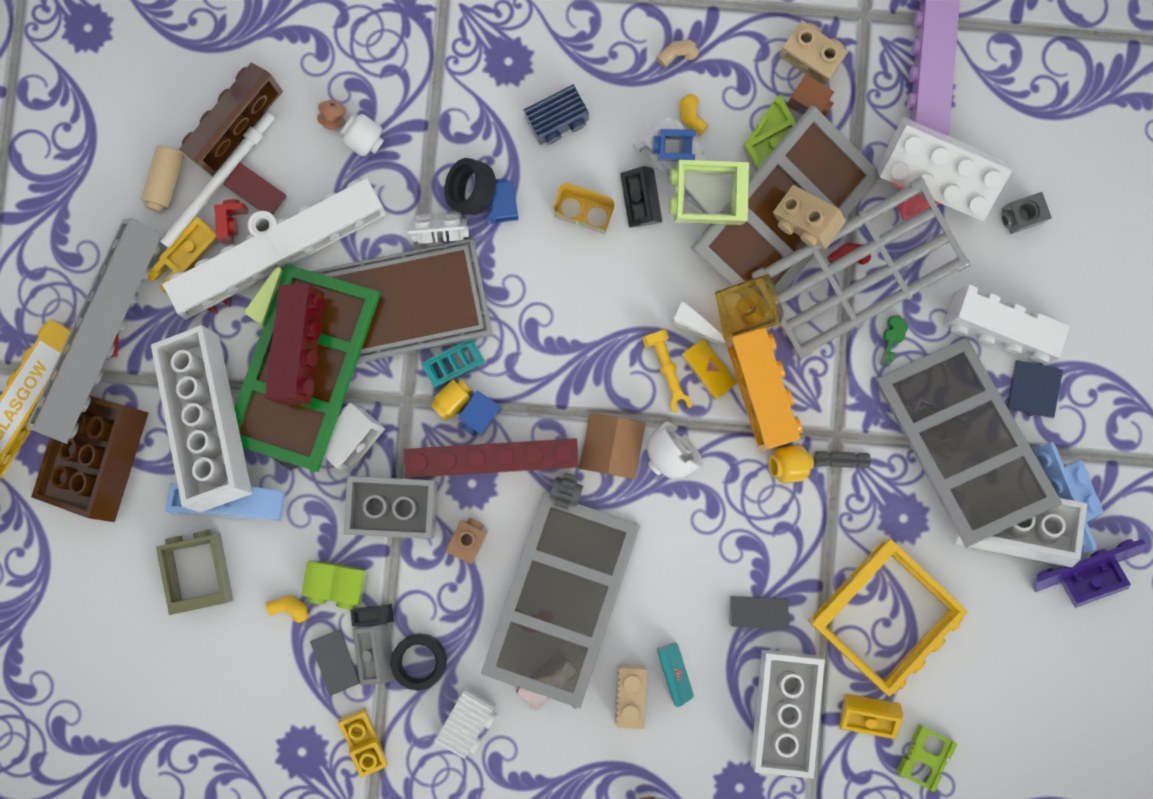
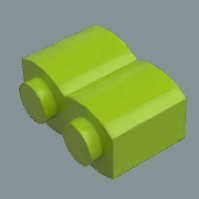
M309 560L306 565L301 595L308 597V602L325 604L326 600L337 602L336 607L353 609L354 605L362 603L367 570Z

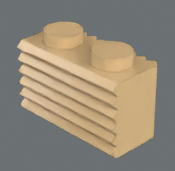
M619 664L617 666L618 677L616 678L615 725L618 728L644 729L647 668L644 665Z

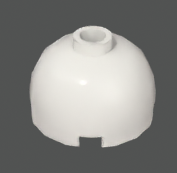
M664 422L653 432L648 441L647 453L650 458L648 464L657 475L663 474L671 479L688 477L703 466V463H699L702 459L701 455L685 434L681 437L674 432L678 429L677 426L670 422Z

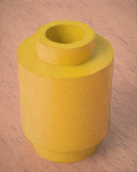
M452 379L433 397L435 400L430 405L446 421L449 417L454 418L471 400L469 395L473 391L462 379L458 382Z

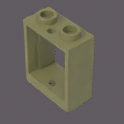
M210 530L193 533L194 539L183 541L182 536L165 539V545L156 547L169 615L233 601L221 534L211 535ZM210 543L220 592L182 600L173 551Z

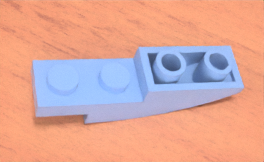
M170 483L165 511L170 514L214 515L230 519L281 521L285 492L251 486V495L203 512H197L182 507L178 484Z

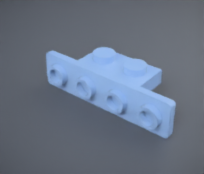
M1054 442L1032 447L1033 453L1059 498L1088 503L1081 553L1096 550L1097 546L1087 522L1104 512L1083 461H1075L1064 466Z

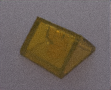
M769 273L715 292L725 341H729L732 337L780 324L784 316Z

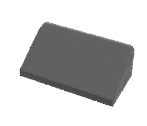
M730 596L729 625L732 627L789 629L788 599Z
M341 629L310 641L329 696L360 684Z

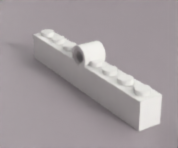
M367 178L352 181L347 185L346 189L338 193L327 194L321 199V202L313 206L308 205L300 208L296 215L288 219L276 220L270 212L258 211L249 218L248 229L251 234L246 237V241L236 246L230 245L220 251L219 255L211 259L206 258L198 261L194 268L186 272L173 274L169 281L162 285L177 314L187 320L269 277L275 268L284 269L286 264L292 265L386 216V212ZM269 225L266 231L261 232L263 227Z

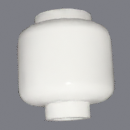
M360 114L357 117L352 115L340 133L343 135V144L360 156H366L370 151L375 154L384 141L380 138L382 127L364 114Z

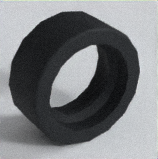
M463 158L458 160L450 168L446 176L444 196L447 204L453 210L466 214L477 215L482 213L490 205L494 197L496 177L493 169L487 163L475 159ZM474 173V188L470 197L466 200V184Z
M422 633L409 635L398 643L392 652L390 662L392 674L397 682L407 689L416 691L429 689L440 680L445 672L447 656L440 641L431 635ZM418 644L430 648L436 659L435 669L432 674L422 679L412 678L407 675L402 665L405 651L411 646Z

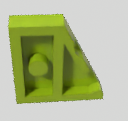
M781 95L776 97L771 107L743 145L756 170L796 124Z

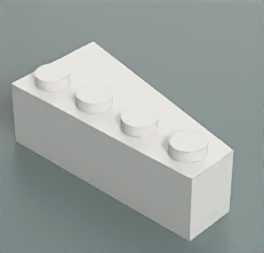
M668 117L656 122L633 146L639 152L644 149L650 155L651 160L649 163L656 170L659 169L669 174L668 179L670 183V170L675 168V164L678 161H657V154H652L653 136H658L660 129L685 130L678 120H672ZM665 139V153H678L679 140ZM693 140L692 154H695V160L708 161L703 156V148ZM685 173L684 192L686 191L689 194L686 199L700 214H720L731 201L732 183L728 184L721 176L722 174Z
M970 284L953 293L943 325L951 327V332L967 336V333L978 337L977 340L988 345H994V343L1004 345V350L1014 354H1021V352L1032 355V360L1040 363H1048L1060 358L1070 328L1069 325L1040 313H1031L1030 316L1026 314L1027 309L1018 304L1005 303L1003 305L1000 303L1001 297L992 293H988V295L977 294L978 288Z

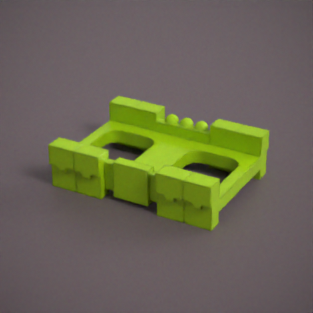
M918 724L911 738L914 743H911V747L908 748L910 752L906 753L907 758L902 757L896 773L935 793L942 778L940 773L943 772L947 764V758L951 759L957 743ZM929 735L943 740L944 745L939 755L935 756L923 749ZM917 761L931 767V773L925 782L911 776V771Z

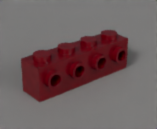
M310 284L279 285L265 399L281 405H311L312 394L315 389L314 375L315 366L318 363L317 350L321 335V317L325 299L324 292Z

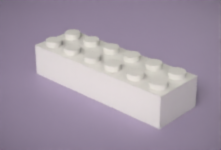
M201 325L151 344L182 507L203 512L251 495L252 490L219 335Z

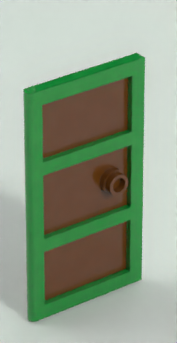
M285 265L234 407L243 448L309 469L313 473L319 472L381 295L378 290L365 288L292 265ZM310 284L324 292L325 305L321 317V335L317 350L318 363L315 366V389L312 394L311 405H281L265 399L279 285Z

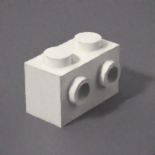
M350 402L340 410L324 457L334 467L350 473L385 428L363 408Z

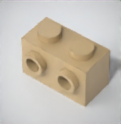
M801 20L782 47L779 57L802 73L826 85L844 60L848 51L844 49L840 41L833 38L829 39L823 35L816 25Z
M792 185L773 211L779 222L777 225L782 231L789 235H792L794 232L807 245L811 247L818 245L825 250L846 223L839 208L795 185Z

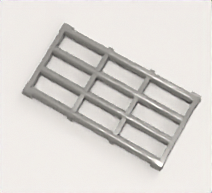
M922 176L911 181L908 187L866 211L864 209L859 211V215L848 220L831 243L864 224L873 240L827 265L819 252L822 249L820 246L811 247L805 245L765 269L762 267L751 273L753 280L756 281L758 287L762 290L794 345L797 356L801 360L813 354V350L855 327L858 329L865 321L901 301L912 299V295L955 271L960 272L971 266L969 259L962 252ZM922 192L930 207L878 236L871 220ZM936 217L943 233L892 261L885 245ZM945 244H951L957 258L909 285L905 284L899 270ZM879 249L887 264L841 290L833 275ZM814 254L822 269L772 297L764 282ZM893 274L901 289L855 314L847 299ZM828 278L836 293L786 321L778 306ZM838 304H843L850 318L800 345L792 330Z

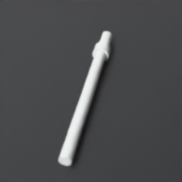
M266 111L254 127L250 126L243 134L244 139L160 240L167 248L172 246L252 146L259 144L264 138L262 134L275 120L273 115Z

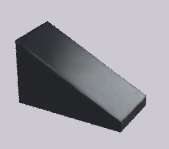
M392 604L350 609L352 627L394 622Z

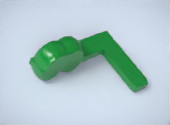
M899 315L890 316L887 320L889 328L883 333V338L887 343L880 362L882 366L892 363L895 353L890 352L892 345L899 344L905 339L908 324Z

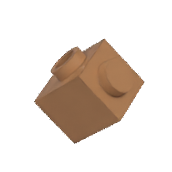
M470 517L467 522L460 520L445 552L469 564H473L488 534L487 531L483 530L484 524Z

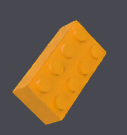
M765 327L732 337L726 343V347L759 452L801 440L799 434L803 432L802 425L798 416L794 417L791 410L794 401L790 389H785L782 378L785 377L781 361L776 362L773 350H776V343L773 334H768Z

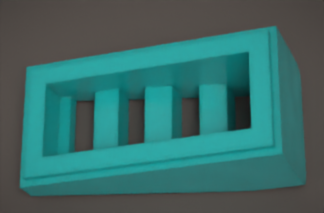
M474 340L462 342L424 361L421 365L433 387L437 390L448 384L452 379L455 380L486 362ZM467 347L475 360L472 363L469 362L463 351ZM456 353L459 354L465 365L462 368H459L453 357ZM448 358L454 372L449 373L443 360ZM436 364H438L444 375L440 379L433 368Z

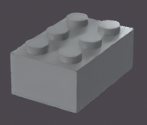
M347 476L344 535L435 538L438 481Z

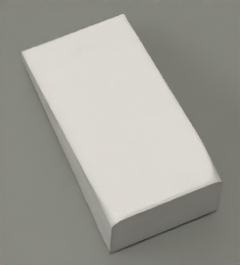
M681 301L673 318L672 325L718 346H723L727 338L688 304Z

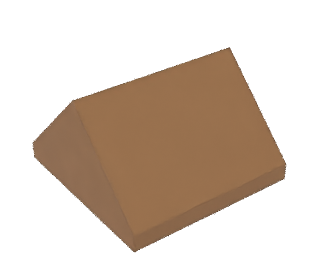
M590 413L579 469L635 479L645 423L616 416Z

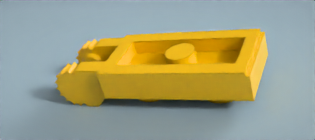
M197 216L172 246L167 248L159 257L160 260L150 270L148 278L153 282L156 281L169 267L173 272L163 281L165 283L169 281L173 274L192 269L217 242L216 232ZM161 285V286H160V289H161L164 293H167L166 290L164 289L163 285Z

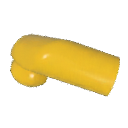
M687 94L681 99L679 104L681 121L702 136L709 124L697 116L698 97L694 94Z
M291 595L266 602V609L270 616L285 612L293 617L297 623L306 621L309 616L306 604Z

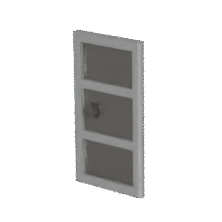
M968 338L961 339L954 344L876 379L875 382L966 548L1050 509L1058 508L1062 504Z
M543 492L481 674L566 703L575 709H581L640 525L636 522L632 523L577 504V506L569 504L568 510L555 506L556 499L550 497V494Z

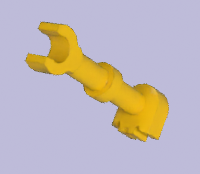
M667 329L644 336L642 340L645 348L654 345L661 364L659 370L661 375H665L672 397L670 409L673 413H677L676 402L679 399L685 401L687 408L692 407V402L688 396L683 394L675 373V370H677L676 364L672 363L665 344L669 335Z

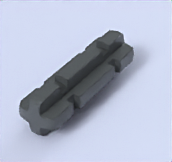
M816 451L814 454L815 466L826 467L830 465V467L854 468L856 466L857 468H869L871 464L869 453H857L855 455V452L832 451L828 453V451Z

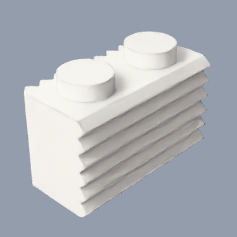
M465 687L435 742L464 759L468 753L474 755L482 741L478 737L483 727L489 729L497 715L493 712L495 703Z

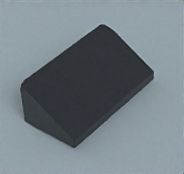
M642 166L620 173L629 228L662 223L654 169Z

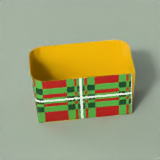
M564 183L560 186L553 205L554 217L605 234L615 202L611 197L570 183ZM568 198L576 199L581 206L579 214L572 218L566 217L561 211L562 202ZM600 207L605 210L607 220L602 226L596 227L588 222L587 214L592 208Z

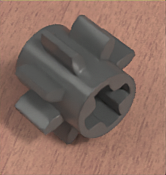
M565 473L564 479L556 476L550 493V497L556 499L555 506L567 510L569 504L577 506L584 486L577 483L578 476Z

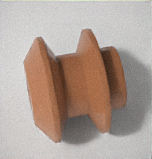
M335 100L319 103L318 110L321 113L317 115V121L324 128L335 130L345 124L343 115L346 114L347 110L343 104Z

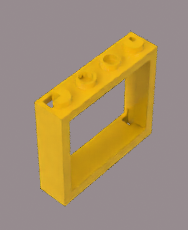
M884 538L807 622L880 691L890 697L892 694L895 695L900 688L903 689L905 687V680L912 672L915 674L923 668L926 663L924 659L931 651L936 652L945 643L944 637L951 630L955 631L961 626L960 623L968 611L893 540ZM890 557H893L948 610L882 680L826 626Z

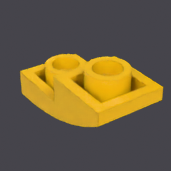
M366 708L339 718L338 724L350 748L349 754L360 777L362 778L387 767L388 763Z

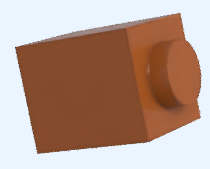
M805 74L787 106L803 115L813 105L826 117L834 102L830 101V98L835 91Z

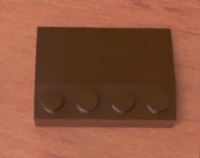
M89 395L91 397L90 404L84 413L81 412L76 422L79 424V427L73 439H69L67 444L52 438L49 439L31 497L89 519L115 523L149 412Z

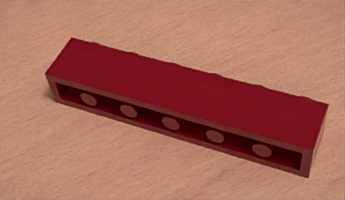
M577 438L404 449L405 478L579 468Z

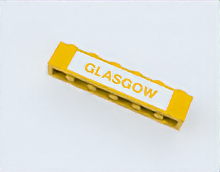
M50 319L49 322L43 324L39 329L38 339L33 347H29L22 357V364L17 371H14L9 376L6 383L7 387L2 395H0V479L32 431L27 429L26 426L71 332V328L53 319Z

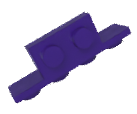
M1128 539L1118 544L1115 549L1109 551L1100 549L1092 553L1090 558L1078 561L1072 568L1063 566L1056 570L1052 568L1045 569L1036 575L1037 577L1032 587L1035 592L1061 583L1075 608L1127 590L1131 584L1118 562L1140 555L1146 542L1144 539L1137 541Z

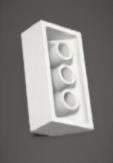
M968 481L961 511L973 531L1044 497L1042 494ZM1060 498L1062 504L1058 508L1050 509L970 547L1072 568L1081 559L1088 503ZM956 531L954 544L964 546L960 536Z

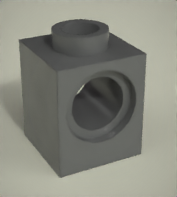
M1043 192L1010 202L1001 208L1002 222L1006 228H1009L1010 234L1043 224L1052 218ZM1020 208L1027 211L1028 220L1021 218L1019 214Z

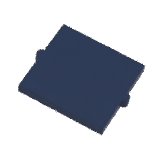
M1016 360L1007 404L1008 409L1025 412L1027 416L1039 415L1054 418L1063 370L1043 366V363L1040 362L1034 364Z

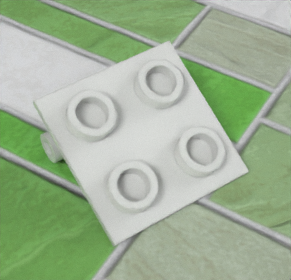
M459 211L446 212L444 217L434 218L433 214H420L416 216V219L411 220L407 233L412 234L413 242L418 241L419 244L433 243L432 232H434L435 242H439L438 231H442L444 242H447V231L449 232L450 241L464 240V237H469V228L466 226L468 215H461Z

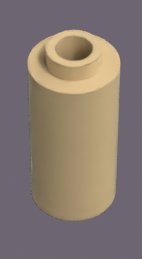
M156 146L140 199L145 202V208L157 212H162L163 208L169 209L184 158L183 153L165 146Z

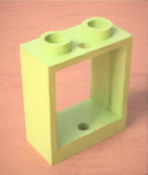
M679 160L675 164V168H671L670 185L675 186L674 197H670L669 214L674 215V223L743 225L748 221L749 162ZM685 173L732 174L731 215L684 213Z

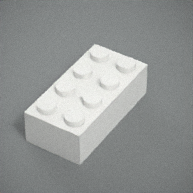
M905 117L902 118L877 167L880 178L904 188L908 187L911 181L922 176L934 201L983 222L1012 172L1007 161Z
M761 649L750 763L754 772L814 779L825 659L822 657Z

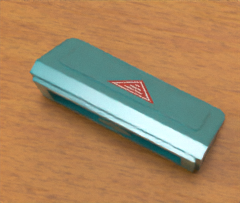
M671 643L657 648V654L673 704L676 707H680L690 701L694 694L677 643Z

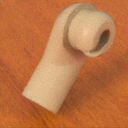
M692 40L673 41L656 57V60L662 67L666 68L677 56L684 55L687 60L695 59L699 54V49Z

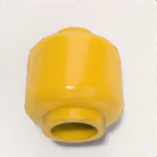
M802 445L778 447L769 458L771 475L783 484L806 480L809 477L810 470L814 467L812 455Z

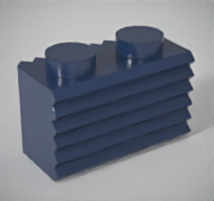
M574 84L523 109L524 117L539 145H542L544 142L547 145L553 144L562 138L561 134L570 129L572 132H576L585 127L586 122L589 120V112Z

